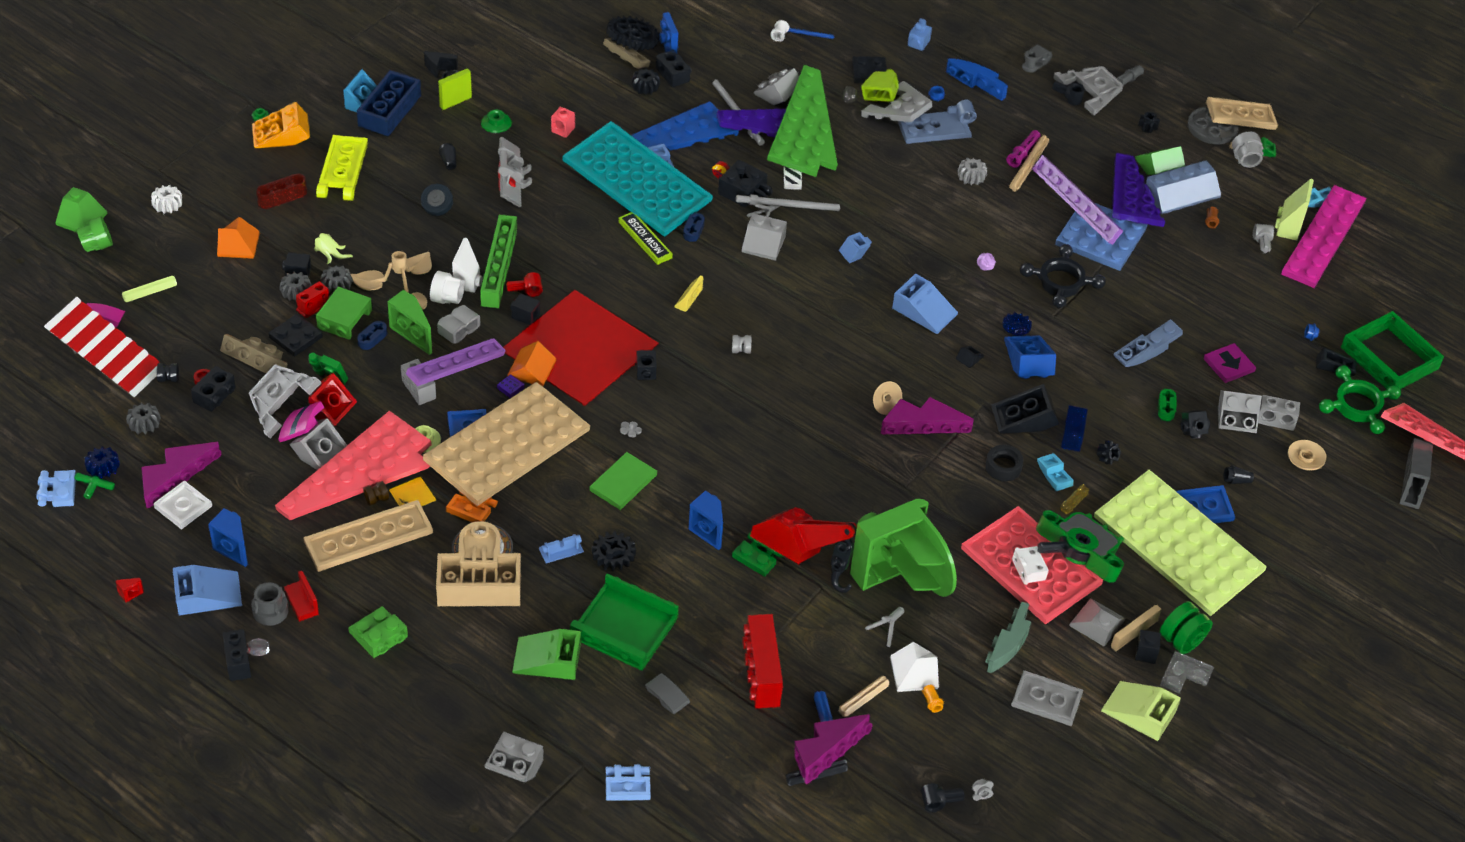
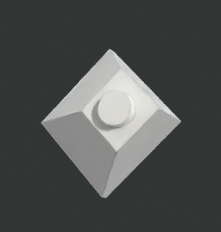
M463 238L452 262L453 277L464 280V291L475 293L477 287L481 286L482 276L480 275V267L467 238Z

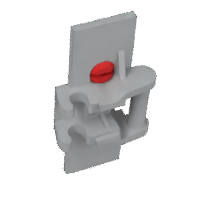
M500 137L498 148L500 155L498 169L500 197L507 199L508 202H512L515 206L521 207V188L524 189L532 183V178L530 177L527 180H523L524 175L531 171V165L528 164L526 167H521L524 165V160L520 157V148L505 138Z

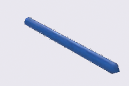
M789 28L788 32L830 39L834 38V36L831 34L805 31L793 28Z

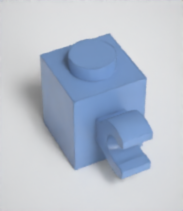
M920 18L919 23L917 22L910 31L909 47L923 51L930 41L932 27L926 26V20Z
M858 232L848 236L840 247L839 252L849 263H852L862 258L872 241L868 237L864 238Z

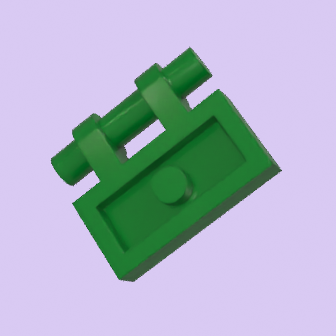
M309 354V363L313 366L316 374L319 376L327 374L328 376L334 373L342 384L345 385L348 377L339 361L325 355Z
M750 532L747 538L753 542L750 544L744 540L732 552V558L765 577L776 565L777 559L773 558V556L776 555L782 558L783 555L750 537ZM761 546L765 548L767 551L763 552L758 548Z

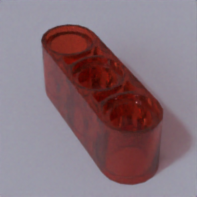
M293 174L259 186L256 190L258 206L262 209H269L305 196L307 194L305 176Z

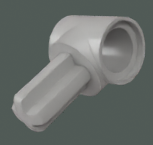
M1255 224L1253 239L1260 243V250L1263 253L1270 252V242L1273 240L1274 226Z

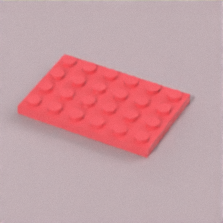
M1017 506L962 543L961 549L1017 600L1028 603V610L1046 625L1101 586L1103 579L1086 568L1085 565H1079L1067 560L1061 552L1041 553L1049 570L1046 580L1031 582L1027 585L1023 584L1012 561L1015 548L1035 547L1040 542L1050 541L1037 532L1036 526L1038 523Z

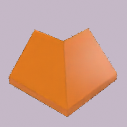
M238 217L224 229L218 228V257L254 259L260 234L259 230L241 217Z

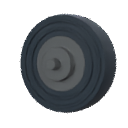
M432 184L422 192L421 204L427 213L440 216L451 209L453 195L445 185Z

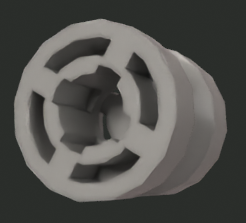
M732 335V353L744 352L751 354V335H745L744 337Z

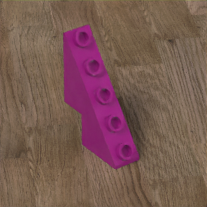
M931 397L928 398L921 408L900 399L882 421L881 434L971 433L974 419Z
M211 442L166 448V464L142 467L146 507L150 508L154 505V502L183 481L187 482L196 473L202 471L214 460H217L222 454V451L219 449V443Z
M869 714L814 723V738L795 741V759L805 784L816 779L835 760L842 757L848 749L870 733L872 723L869 722Z

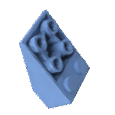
M914 274L894 293L892 308L935 334H938L958 315V312L935 286L918 274Z
M199 565L173 568L179 616L242 606L238 572Z

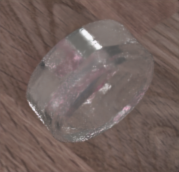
M253 639L248 642V653L253 656H263L269 652V642L264 639Z

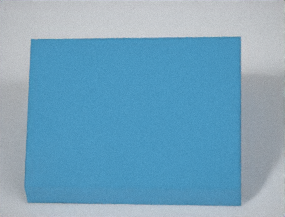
M363 69L357 73L343 90L345 109L357 112V109L377 86Z

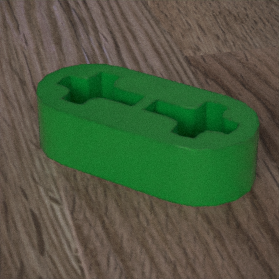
M1163 389L1158 398V416L1164 421H1171L1176 413L1177 395L1171 389Z

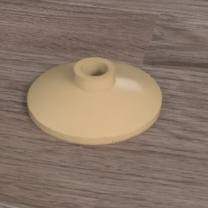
M1298 440L1292 443L1288 449L1290 461L1301 469L1317 470L1326 462L1324 449L1315 442Z

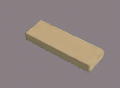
M1154 605L1114 634L1111 648L1118 651L1136 638L1140 630H1146L1155 624L1159 619L1161 608L1158 605Z

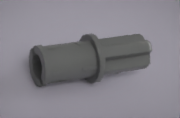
M1137 65L1132 69L1126 70L1117 80L1123 85L1133 82L1144 73V69L1142 66Z

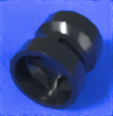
M158 363L157 381L165 382L170 380L171 382H178V363H171L170 365Z

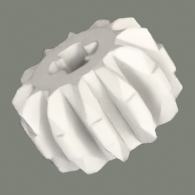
M162 185L161 188H156L152 192L151 202L157 212L162 211L163 214L166 212L172 213L173 210L178 211V208L182 206V194L177 187H171L170 185L164 187Z

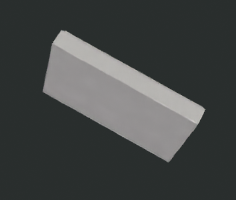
M1024 670L1011 706L1072 726L1084 690Z

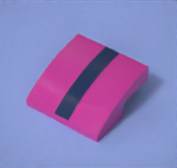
M319 401L293 411L281 428L279 441L283 442L303 435L315 427L318 422L314 416L325 408L322 402Z

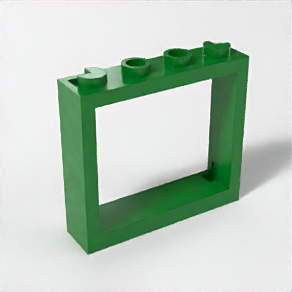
M1393 311L1346 334L1341 348L1350 357L1356 360L1361 367L1386 389L1391 385H1396L1402 389L1440 368L1444 358L1438 350ZM1389 329L1426 363L1398 376L1362 342Z

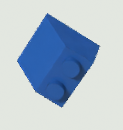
M704 491L690 504L688 529L717 550H720L723 531L721 501L715 495Z
M223 508L208 524L213 550L246 567L248 562L241 518L237 513Z

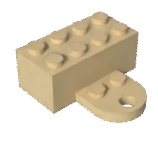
M477 521L466 525L459 535V553H438L437 606H520L521 554L500 553V532L493 524ZM477 530L485 531L483 534L475 533Z

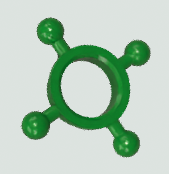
M1345 365L1339 366L1336 369V376L1340 380H1344V383L1340 385L1337 391V400L1323 399L1319 403L1320 411L1328 414L1334 408H1337L1343 416L1352 421L1370 422L1369 427L1372 433H1382L1385 430V424L1382 420L1377 419L1376 415L1384 406V398L1396 400L1400 397V388L1396 385H1391L1385 391H1380L1375 385L1367 381L1352 380L1350 368ZM1349 393L1362 394L1372 400L1375 407L1367 411L1354 409L1346 403L1344 395Z

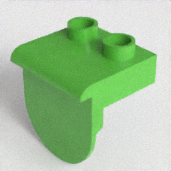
M915 499L879 515L871 512L864 515L858 521L850 575L862 591L898 575H902L914 591H933L942 597L949 596L955 591L957 577L954 561L945 540L926 516L929 504L926 500Z

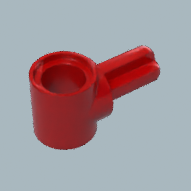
M536 272L528 273L524 280L506 282L507 291L524 290L531 297L539 296L543 291L541 276Z

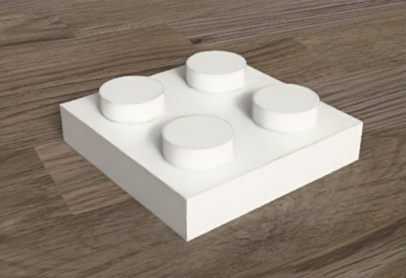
M183 481L154 502V508L180 529H183L212 507V502L186 481Z

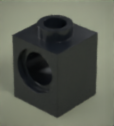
M637 350V380H656V350Z

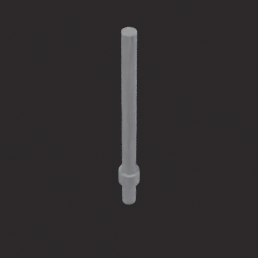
M714 80L713 86L732 110H740L720 82ZM748 130L750 137L755 139L760 146L765 143L760 136V132L754 134L752 130Z
M752 194L750 196L736 195V202L749 203V205L757 203L830 211L840 210V204L765 198Z

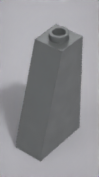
M1413 439L1408 453L1400 498L1401 505L1419 509L1431 476L1433 443Z

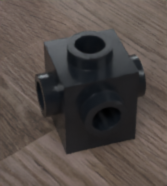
M1207 411L1181 412L1182 421L1180 426L1184 435L1190 436L1191 439L1202 438V434H1209L1210 421L1207 418Z

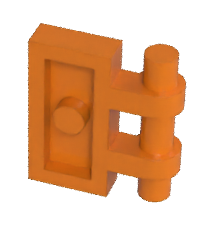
M459 491V494L456 493L446 506V512L472 523L477 521L485 522L491 513V507L495 508L498 501L490 497L476 506Z

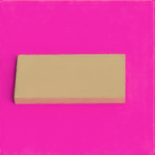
M1213 97L1207 98L1206 103L1214 123L1276 130L1278 126L1270 104Z

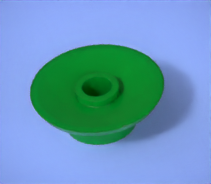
M495 109L483 117L481 125L488 132L502 133L511 127L512 120L503 111Z

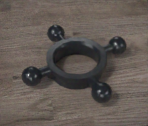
M1064 244L1059 248L1061 257L1049 259L1041 268H1035L1031 263H1024L1020 267V273L1024 277L1038 276L1043 288L1051 295H1054L1052 303L1057 308L1064 307L1067 303L1066 297L1077 294L1082 286L1092 284L1094 288L1101 289L1106 283L1102 275L1086 276L1083 267L1076 261L1069 259L1073 254V248L1068 244ZM1052 271H1065L1072 274L1077 279V282L1070 286L1057 285L1048 278L1047 274Z

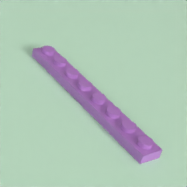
M1042 155L1032 169L1108 243L1113 245L1123 230L1047 157Z

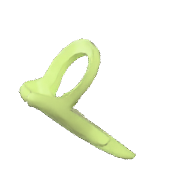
M321 233L319 238L315 239L314 250L322 252L328 258L327 264L332 261L331 255L337 259L353 257L351 254H340L337 249H344L346 245L340 246L330 234Z

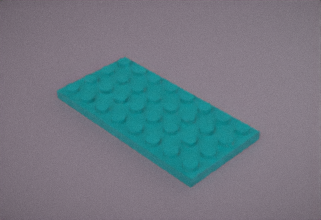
M612 121L563 155L562 161L630 212L637 215L664 237L685 222L691 214L698 212L710 203L713 195Z

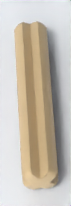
M885 676L879 677L839 706V713L843 717L849 716L887 688L889 680Z

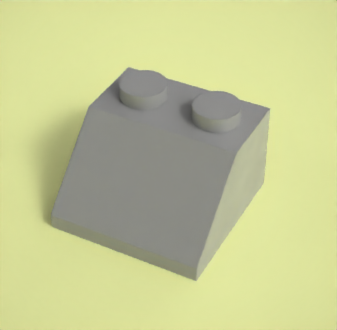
M753 213L747 226L742 252L776 261L786 237L787 222Z
M328 418L317 421L318 424L308 433L300 435L290 443L298 457L316 470L347 446Z

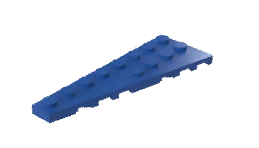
M709 101L631 136L647 148L665 144L666 148L671 151L692 146L695 142L706 143L709 142V139H724L725 136L731 134L737 136L739 135V130L720 127L716 116L718 109Z

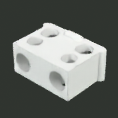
M1016 547L1012 561L1023 584L1027 585L1031 582L1046 580L1049 570L1041 553L1038 552V547L1021 549Z

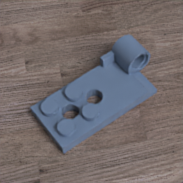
M962 100L957 106H948L947 112L922 114L912 122L898 121L906 144L970 138L972 134L968 123L973 122L977 115L970 100Z

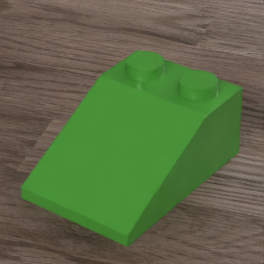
M402 290L387 301L389 327L430 355L432 354L431 327L417 298L413 294Z

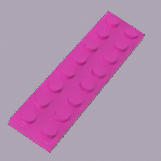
M1334 185L1283 268L1281 275L1315 288L1365 204L1366 198Z

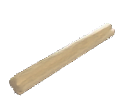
M1045 135L1039 138L1010 183L1009 187L1012 191L1016 192L1019 190L1049 143V138Z

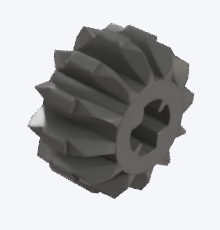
M337 265L335 267L329 266L328 270H323L320 278L321 283L328 288L329 294L334 293L337 287L350 290L353 282L349 269H345L344 265L341 267Z
M294 271L293 274L287 273L286 277H282L280 291L283 298H288L289 301H296V295L312 285L308 275H303L302 272L296 274Z
M141 402L139 406L133 405V409H128L126 420L131 431H135L137 435L141 432L146 435L148 431L154 432V428H159L161 416L156 406H152L150 402L146 405Z

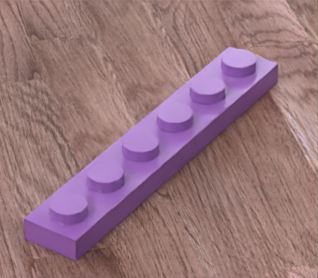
M493 338L407 369L406 375L417 386L504 356L506 350Z

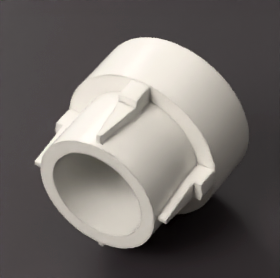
M437 271L430 288V300L441 304H459L464 293V280L454 278L450 273Z

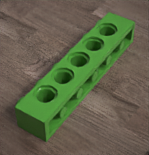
M499 215L480 290L481 306L500 307L517 236V216Z

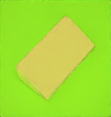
M700 275L689 285L675 304V308L684 312L689 309L703 290V276Z

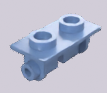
M576 534L563 538L562 541L546 542L543 546L539 547L546 564L584 552L580 544L582 542L581 537Z

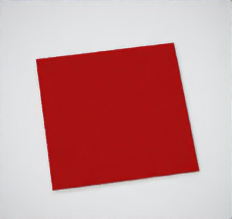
M574 290L503 348L506 350L505 354L515 360L521 348L539 341L556 358V362L546 381L586 406L636 364L637 350H652L659 343L577 290Z

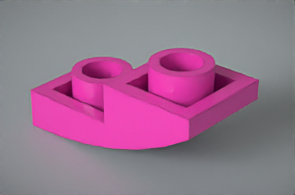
M87 303L93 311L99 313L104 320L109 321L116 328L125 311L112 306Z

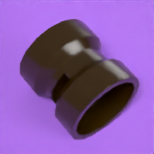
M383 481L377 482L374 486L368 485L363 487L364 496L369 506L376 504L380 500H389L388 490Z

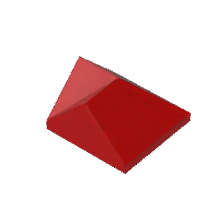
M331 373L321 380L322 383L309 395V405L321 401L325 408L314 417L318 420L328 418L331 424L336 426L357 401L338 377Z

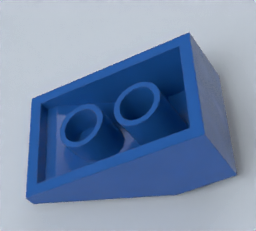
M1040 335L1004 337L1013 370L1019 377L1030 378V376L1047 378L1049 375H1055L1056 353Z

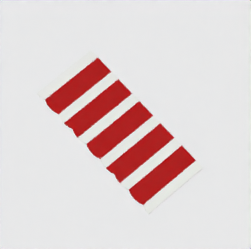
M78 297L72 300L44 326L133 397L157 376V364L160 362L154 356L149 355L144 348L138 346L131 338L126 337L112 323L104 320L89 305L81 302Z

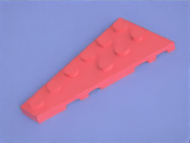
M1405 403L1384 410L1381 415L1382 418L1465 460V441L1409 405Z

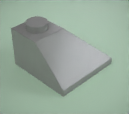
M1090 598L1069 626L1105 646L1123 624L1125 618Z

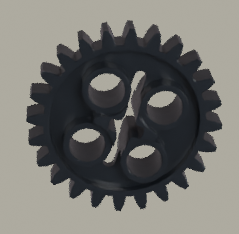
M624 15L622 18L617 16V19L612 18V20H609L606 34H609L608 37L612 38L611 41H617V45L622 44V47L627 46L628 49L634 48L636 51L637 49L644 51V48L646 50L654 49L660 38V32H657L658 29L654 28V25H649L650 22H644V19L638 20L637 17L634 19L631 16L629 18Z

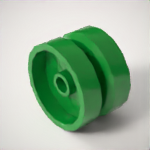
M1188 601L1178 606L1166 618L1161 626L1160 633L1167 642H1173V647L1180 654H1187L1205 639L1213 623L1205 614H1199V609L1192 602Z

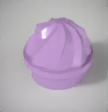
M982 253L977 259V265L982 270H992L995 266L996 261L990 253Z

